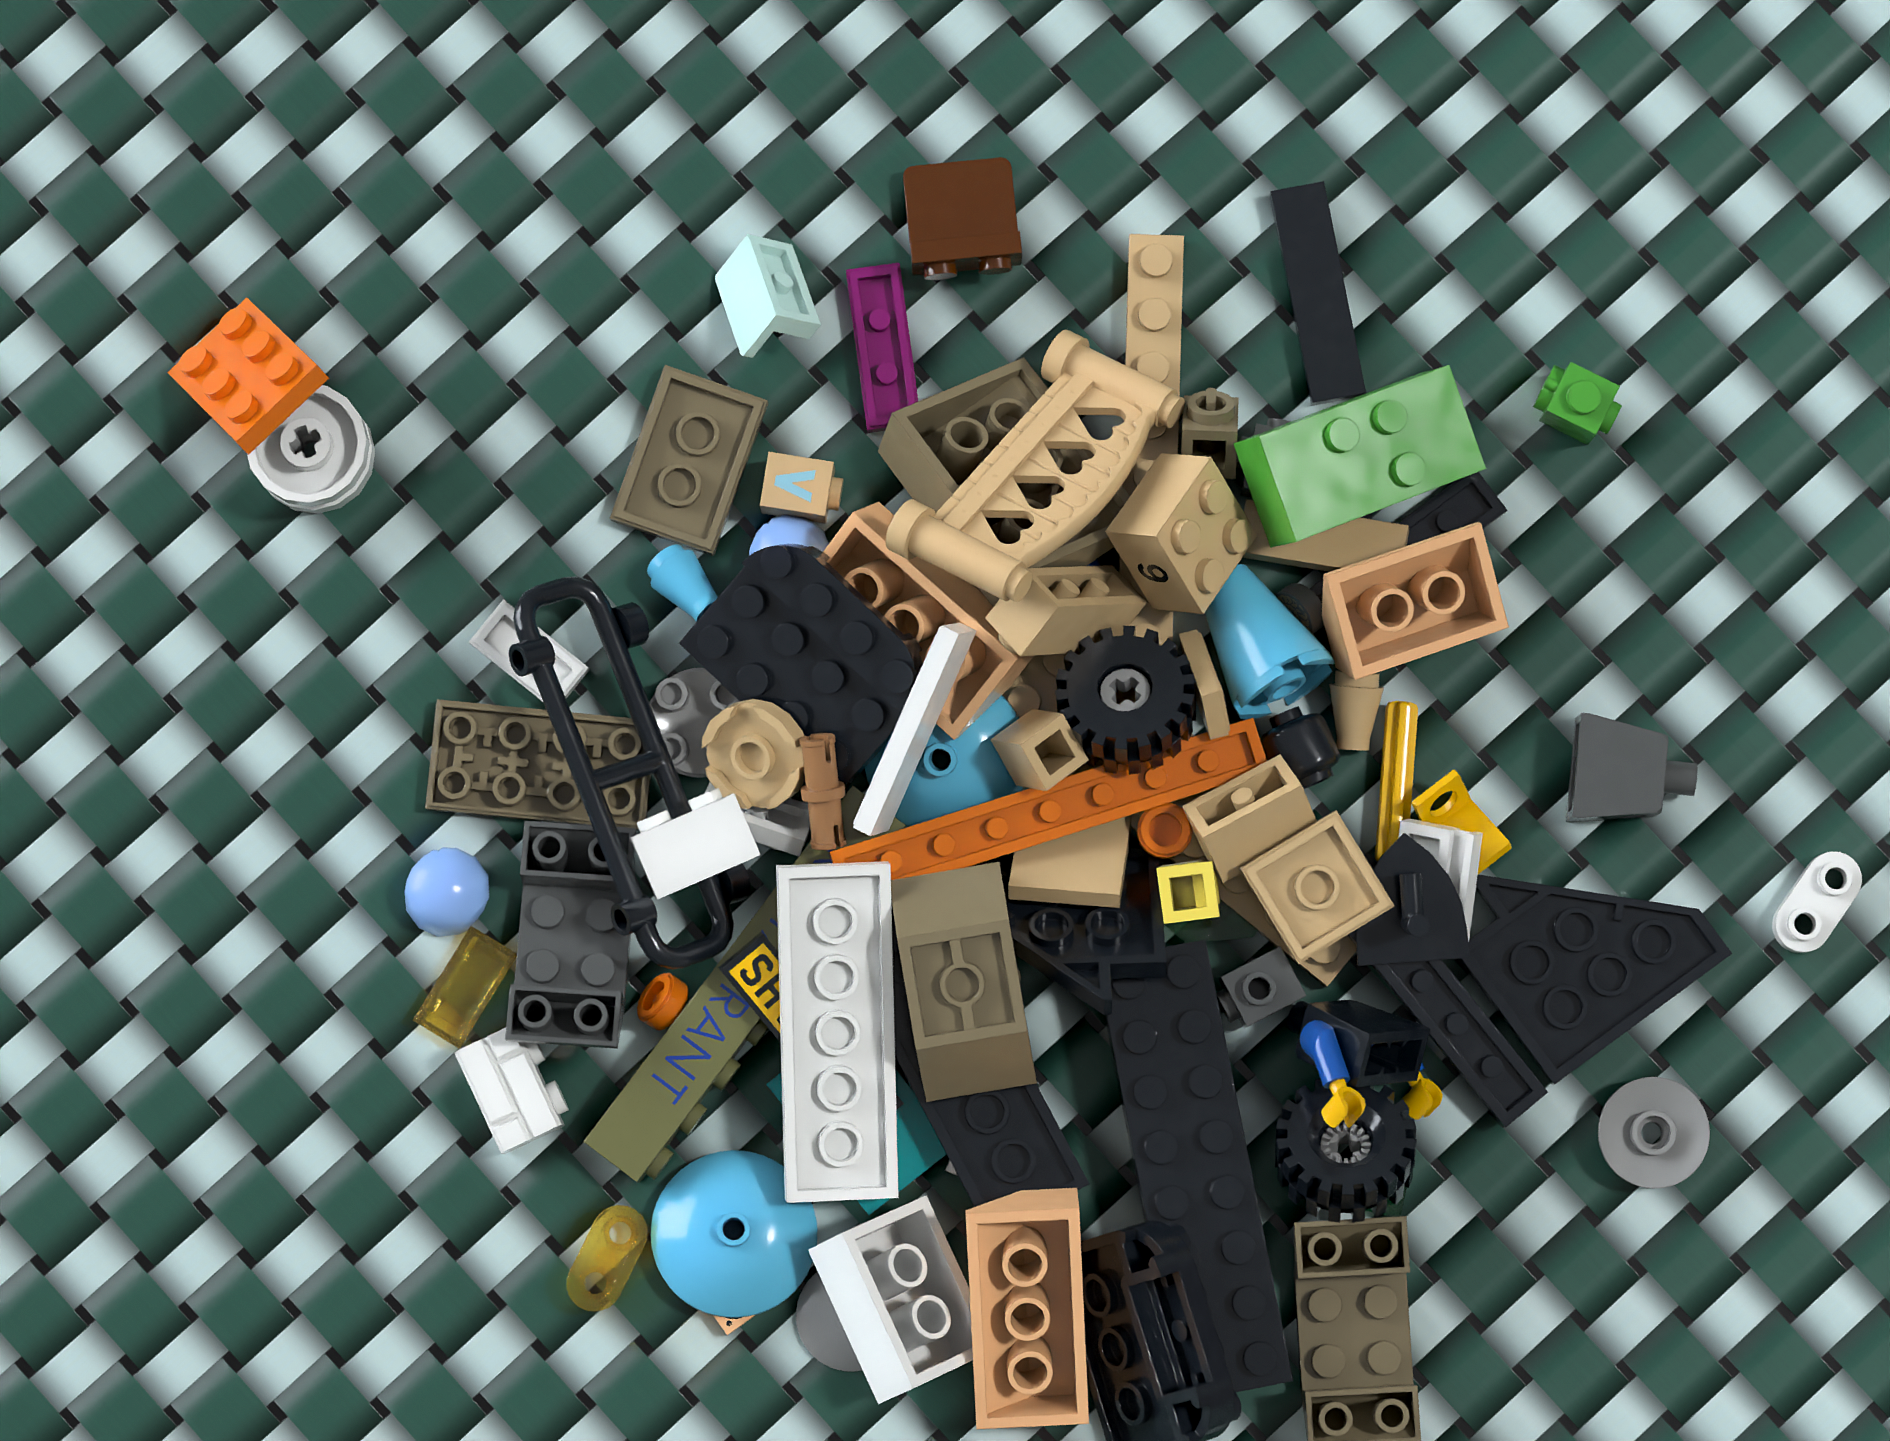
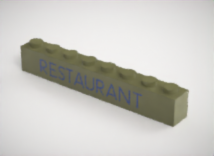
M852 786L841 800L844 837H846L847 843L843 847L906 828V825L894 817L889 831L869 836L853 828L854 819L865 794ZM810 841L793 865L832 863L829 852L843 847H838L836 843V849L814 850L811 848ZM777 886L583 1141L636 1182L640 1183L646 1175L653 1180L658 1177L674 1155L667 1148L680 1130L689 1135L708 1110L701 1104L707 1093L713 1086L721 1091L726 1087L741 1066L734 1058L744 1044L748 1041L753 1046H756L769 1030L718 967L760 932L765 935L778 951Z

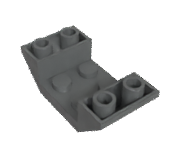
M525 821L520 867L523 890L514 984H510L505 1040L511 1042L618 1049L626 1002L631 934L622 936L613 926L611 907L622 901L592 825ZM617 827L635 872L636 851L630 837L636 835V828Z

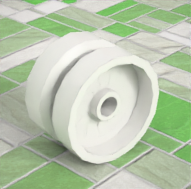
M322 385L247 456L250 469L276 500L295 511L319 514L342 508L361 493L372 475L375 448L370 428L348 398L330 387ZM311 442H317L314 445L316 454L307 458L303 453L305 446Z

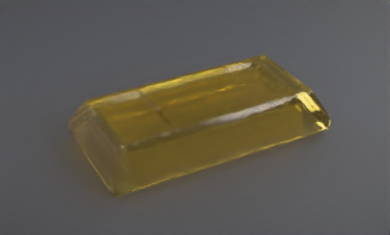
M470 926L413 1021L461 1049L515 961L517 953Z

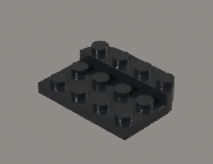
M789 543L765 547L754 552L742 562L744 565L743 569L683 637L679 644L739 701L757 699L774 703L792 716L803 731L804 736H809V740L810 734H834L838 781L844 782L846 790L890 740L923 665L919 654L922 648L911 633L903 634L827 563L826 561L830 557L813 546L807 547Z
M1150 1220L1081 1241L1087 1381L1106 1441H1207L1220 1436L1227 1429L1230 1422L1240 1417L1242 1410L1241 1402L1233 1390L1231 1377L1224 1358V1348L1214 1326L1207 1303L1206 1290L1200 1281L1190 1252V1239L1186 1230L1178 1224L1168 1226L1162 1222Z

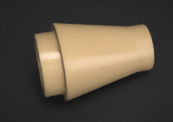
M1340 670L1335 671V684H1329L1337 735L1336 746L1338 749L1369 750L1370 737L1384 687H1379L1380 673L1354 680Z

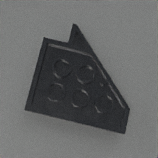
M1139 841L1129 842L1120 908L1009 899L1008 884L1014 852L972 865L1000 862L1015 955L1101 1014L1112 1015L1111 979L1166 977L1164 921L1156 869L1160 866L1159 858H1155L1145 852Z
M1478 874L1476 891L1497 919L1469 939V958L1458 959L1549 1082L1555 1085L1729 957L1732 952L1700 909Z

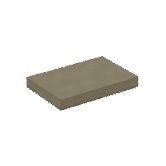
M665 365L613 507L610 520L714 556L769 404L768 400Z

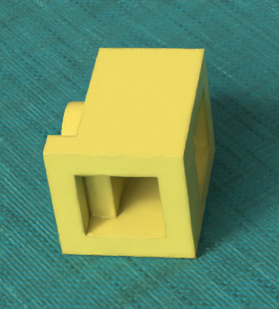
M1196 860L1166 864L1156 868L1164 924L1220 917L1218 905L1220 904V895L1213 861Z

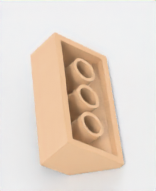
M876 502L852 512L823 551L830 557L826 562L903 634H912L922 648V651L919 652L922 663L940 626L960 622L976 630V634L936 722L943 731L955 740L1013 684L1034 656L1020 657L1008 651L998 640L999 633L985 619L993 606L975 586L918 556L908 560L887 549L886 534L894 515L880 502Z
M1077 1188L1021 1190L965 1210L976 1429L1089 1424L1080 1212Z

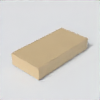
M1197 629L1180 633L1179 639L1182 654H1185L1190 662L1191 674L1194 673L1196 703L1209 738L1212 740L1229 735L1228 731L1231 730L1224 694L1201 632L1198 633Z

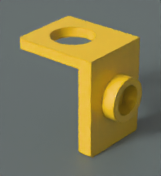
M1455 769L1411 802L1420 821L1456 827L1469 832L1483 833L1478 874L1512 849L1509 840L1472 801L1461 776ZM1452 791L1450 799L1442 807L1430 811L1432 804L1439 796Z

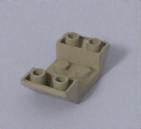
M1000 862L891 880V900L926 1102L1037 1083Z
M1407 1216L1365 1218L1364 1221L1352 1223V1219L1340 1220V1223L1331 1221L1294 1222V1292L1300 1388L1307 1441H1421L1418 1386L1413 1383L1406 1273H1410Z

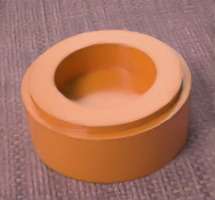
M1166 803L1145 810L1137 825L1139 844L1145 852L1159 859H1170L1180 855L1188 847L1193 835L1192 827L1184 809L1174 803Z
M663 973L656 976L646 986L640 996L637 1005L638 1018L658 1031L670 1026L686 1004L688 998L687 984L671 973Z

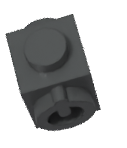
M1281 946L1222 976L1219 982L1223 990L1216 993L1217 1000L1228 1021L1232 1023L1239 1019L1244 1029L1306 996Z

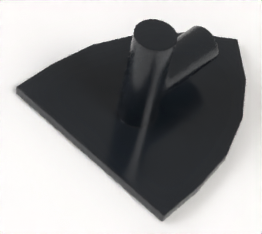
M1403 833L1384 852L1373 869L1393 902L1394 907L1356 929L1358 966L1469 958L1468 933L1463 906L1449 875L1428 850L1406 833Z

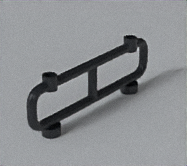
M578 576L562 577L536 585L525 591L515 605L513 621L519 643L510 646L509 661L512 669L518 676L522 677L532 674L618 890L622 902L616 903L611 907L613 926L622 936L634 933L645 955L658 966L668 969L686 968L711 959L723 952L732 939L734 921L730 904L742 901L750 894L751 884L746 868L741 863L697 882L711 918V932L704 938L679 947L668 946L662 941L655 926L658 917L656 906L648 895L642 893L602 791L654 774L671 819L692 811L628 650L647 642L649 625L646 615L641 607L633 602L612 608L605 594L592 581ZM570 598L581 600L589 609L645 751L643 754L595 770L554 670V648L547 637L541 636L535 619L536 612L541 607Z

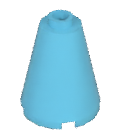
M1237 565L1205 611V615L1233 708L1240 719L1246 720L1272 714L1267 704L1284 698L1288 706L1298 701L1318 687L1330 675L1332 670L1328 664L1335 663L1330 652L1246 565Z

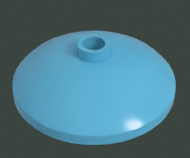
M1001 695L955 740L935 724L895 818L905 824L906 827L1022 791L1023 787L1015 785L990 740L1019 719L1017 712L1004 696ZM888 742L865 767L869 785ZM936 749H944L949 753L951 762L947 769H939L933 764L932 754Z
M720 1151L689 1163L666 1185L656 1203L652 1217L651 1246L661 1276L669 1288L685 1303L699 1311L714 1316L727 1318L748 1317L761 1314L778 1306L788 1299L801 1285L813 1263L808 1250L817 1246V1220L811 1202H786L784 1166L764 1155L753 1152ZM737 1220L744 1225L745 1232L741 1238L730 1240L725 1237L723 1227L728 1221Z

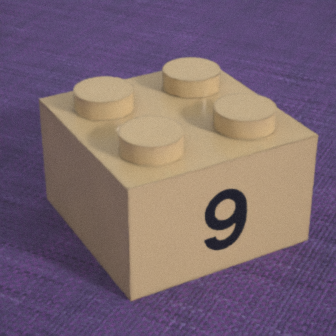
M1160 453L1105 531L1153 609L1196 614L1205 613L1257 537L1256 531L1212 457Z

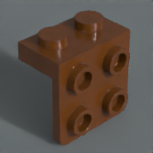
M998 157L910 166L904 171L903 183L913 276L924 275L926 280H943L956 277L957 271L979 269V274L994 275L1009 272L1012 270V266L1021 265L1022 247L1020 231H1018L1012 167L1006 158Z

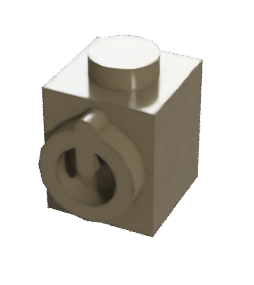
M1207 388L1206 391L1194 393L1191 396L1184 395L1185 407L1183 410L1181 455L1212 457L1224 479H1236L1237 453L1233 443L1237 442L1239 397H1231L1228 394L1217 391L1215 388Z

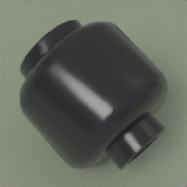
M1298 706L1269 719L1272 729L1264 733L1260 738L1267 761L1281 754L1303 789L1334 776L1331 768L1339 762L1340 753L1327 722L1322 715L1318 713L1302 715Z

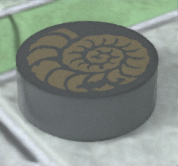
M1291 583L1275 594L1313 635L1324 627L1322 603L1310 588L1299 583Z

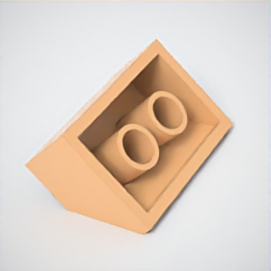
M1479 522L1323 574L1322 620L1335 667L1354 680L1509 628L1482 524Z

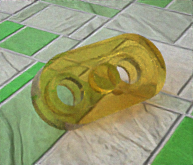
M615 1205L603 1210L596 1217L567 1276L568 1294L578 1307L587 1311H602L613 1306L620 1298L647 1244L649 1236L647 1222L636 1209L624 1205ZM619 1222L626 1223L631 1229V1237L624 1244H617L611 1238V1229ZM593 1272L601 1273L606 1279V1287L600 1294H593L586 1287V1279Z

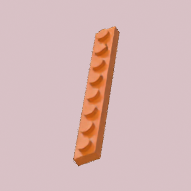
M1249 718L1230 724L1231 731H1228L1229 735L1210 740L1208 733L1205 732L1190 737L1189 741L1181 740L1182 750L1174 758L1165 751L1163 753V765L1152 770L1149 761L1140 763L1141 773L1130 775L1128 765L1118 764L1117 774L1105 772L1104 765L1067 776L1048 791L1032 788L1025 789L830 851L829 855L832 863L888 861L891 865V880L965 868L1217 788L1266 762L1267 759L1254 718Z

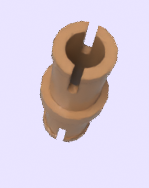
M832 733L810 734V740L809 736H803L799 738L800 746H802L806 785L801 787L802 801L808 802L812 838L811 848L814 850L836 849V843L838 847H843L847 843L846 837H844L840 799L846 795L844 782L838 781L834 744L836 742L835 735Z

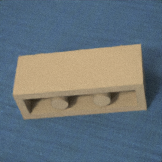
M1112 565L1027 568V570L1033 573V579L1024 598L1019 602L1011 599L1008 601L999 599L985 619L999 633L998 640L1008 651L1020 657L1067 654L1070 650L1080 653L1079 641L1089 635L1094 643L1099 642V630L1111 627L1113 637L1122 636L1123 626H1129L1147 602Z

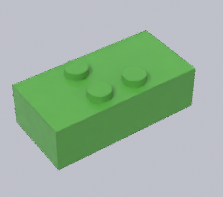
M1450 365L1416 374L1233 443L1270 548L1298 542L1486 469Z

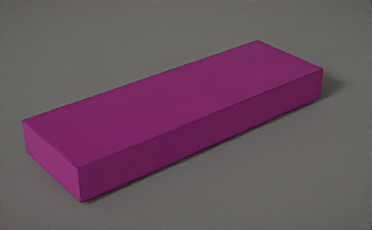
M900 263L846 270L867 433L885 431L893 412L918 402Z

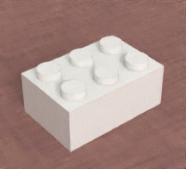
M927 1195L840 1233L808 1250L878 1404L973 1360L969 1287Z

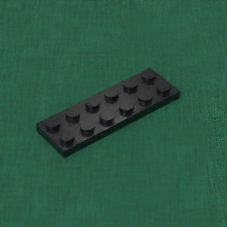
M892 909L895 1058L973 1206L976 1207L1021 1190L1077 1188L1078 1191L1089 1185L1084 1172L1036 1083L926 1102Z

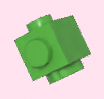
M1570 362L1565 370L1554 365L1533 407L1543 412L1539 420L1540 422L1588 445L1596 436L1598 430L1605 434L1609 433L1622 407L1621 404L1613 401L1620 386L1573 362Z

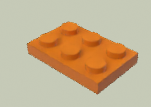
M245 298L236 308L228 311L221 318L219 324L196 346L189 348L181 356L179 362L167 372L248 455L329 379L320 367L248 298Z

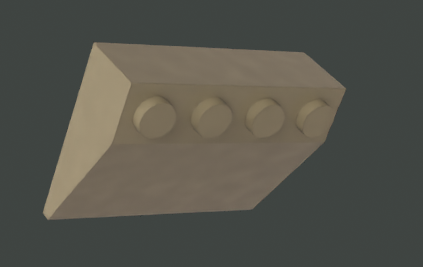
M1023 357L893 412L878 453L912 499L934 509L936 513L992 450L999 445L1001 440L1015 427L1040 397L1045 394L1048 388ZM1048 449L1059 470L1065 474L1080 472L1082 470V461L1091 459L1094 456L1091 451L1086 449ZM1017 483L1028 504L1035 509L1049 507L1051 505V496L1059 494L1064 490L1062 486L1053 483ZM1123 486L1119 488L1101 512L1079 533L1057 550L1028 568L1087 566L1112 549L1114 545L1105 531L1130 497ZM986 518L996 538L1004 544L1016 543L1020 540V531L1028 529L1033 525L1030 520L1025 518ZM980 589L994 607L1000 598Z

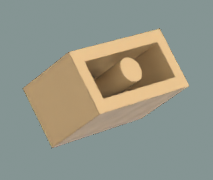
M1281 754L1182 806L1202 852L1208 861H1213V868L1222 883L1241 874L1240 867L1317 821L1301 783Z

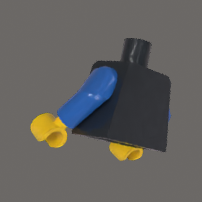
M1354 1000L1314 1003L1299 1001L1291 1008L1287 1018V1027L1291 1032L1299 1035L1295 1049L1297 1057L1317 1067L1323 1087L1330 1088L1333 1097L1321 1111L1323 1119L1330 1127L1336 1128L1344 1119L1346 1126L1350 1128L1365 1109V1099L1355 1089L1347 1087L1346 1083L1355 1087L1408 1082L1412 1089L1401 1100H1404L1407 1104L1409 1116L1415 1120H1419L1422 1116L1428 1117L1440 1105L1442 1101L1441 1089L1431 1080L1423 1078L1421 1071L1425 1069L1422 1059L1430 1032L1429 1027Z

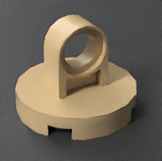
M749 699L733 703L710 720L702 737V748L707 746L706 756L709 762V766L705 768L707 778L715 789L719 788L722 797L734 793L740 808L749 809L753 806L766 809L776 808L797 793L805 781L802 746H800L799 738L803 737L804 733L789 713L772 702Z

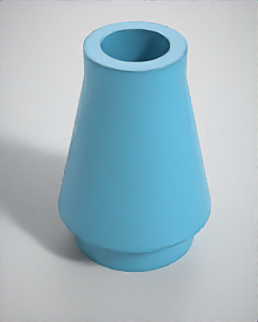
M671 545L660 551L651 560L647 568V574L651 578V587L689 614L696 622L718 598L695 553L692 550H684L681 545Z

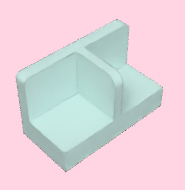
M747 234L716 274L715 282L740 354L753 358L774 331L810 339L821 326L793 245Z

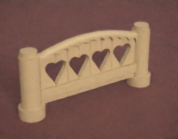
M1063 330L1051 342L1042 362V378L1053 383L1045 394L1040 397L1015 427L1001 440L999 445L992 450L936 513L934 509L914 499L906 501L898 509L889 525L886 534V547L908 560L918 556L1004 601L1011 599L1019 602L1027 594L1033 579V573L1027 570V568L1036 564L1069 541L1101 512L1128 477L1143 449L1151 427L1153 425L1159 428L1163 425L1168 428L1174 427L1183 413L1185 399L1178 396L1177 390L1089 348L1088 339L1070 330ZM1078 415H1116L1121 417L1124 422L1121 425L1112 427V436L1110 438L1096 440L1089 435ZM1048 449H1086L1091 451L1094 456L1091 459L1082 461V470L1080 472L1065 474L1059 470ZM1017 483H1053L1062 486L1064 490L1059 494L1051 496V505L1049 507L1035 509L1028 504ZM986 518H1025L1030 520L1033 525L1028 529L1020 531V540L1016 543L1004 544L996 538Z

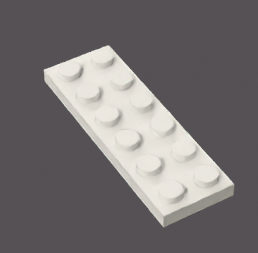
M888 861L776 865L785 1200L787 1203L898 1198L891 865Z

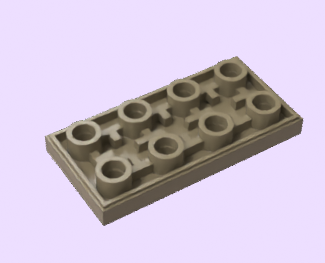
M437 699L426 810L591 825L547 710ZM571 712L594 770L645 753L632 718ZM652 774L602 790L616 827L636 828L639 831L636 823L647 818Z

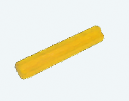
M1388 702L1385 709L1375 846L1376 861L1398 839L1400 821L1410 819L1418 719V707L1411 702Z

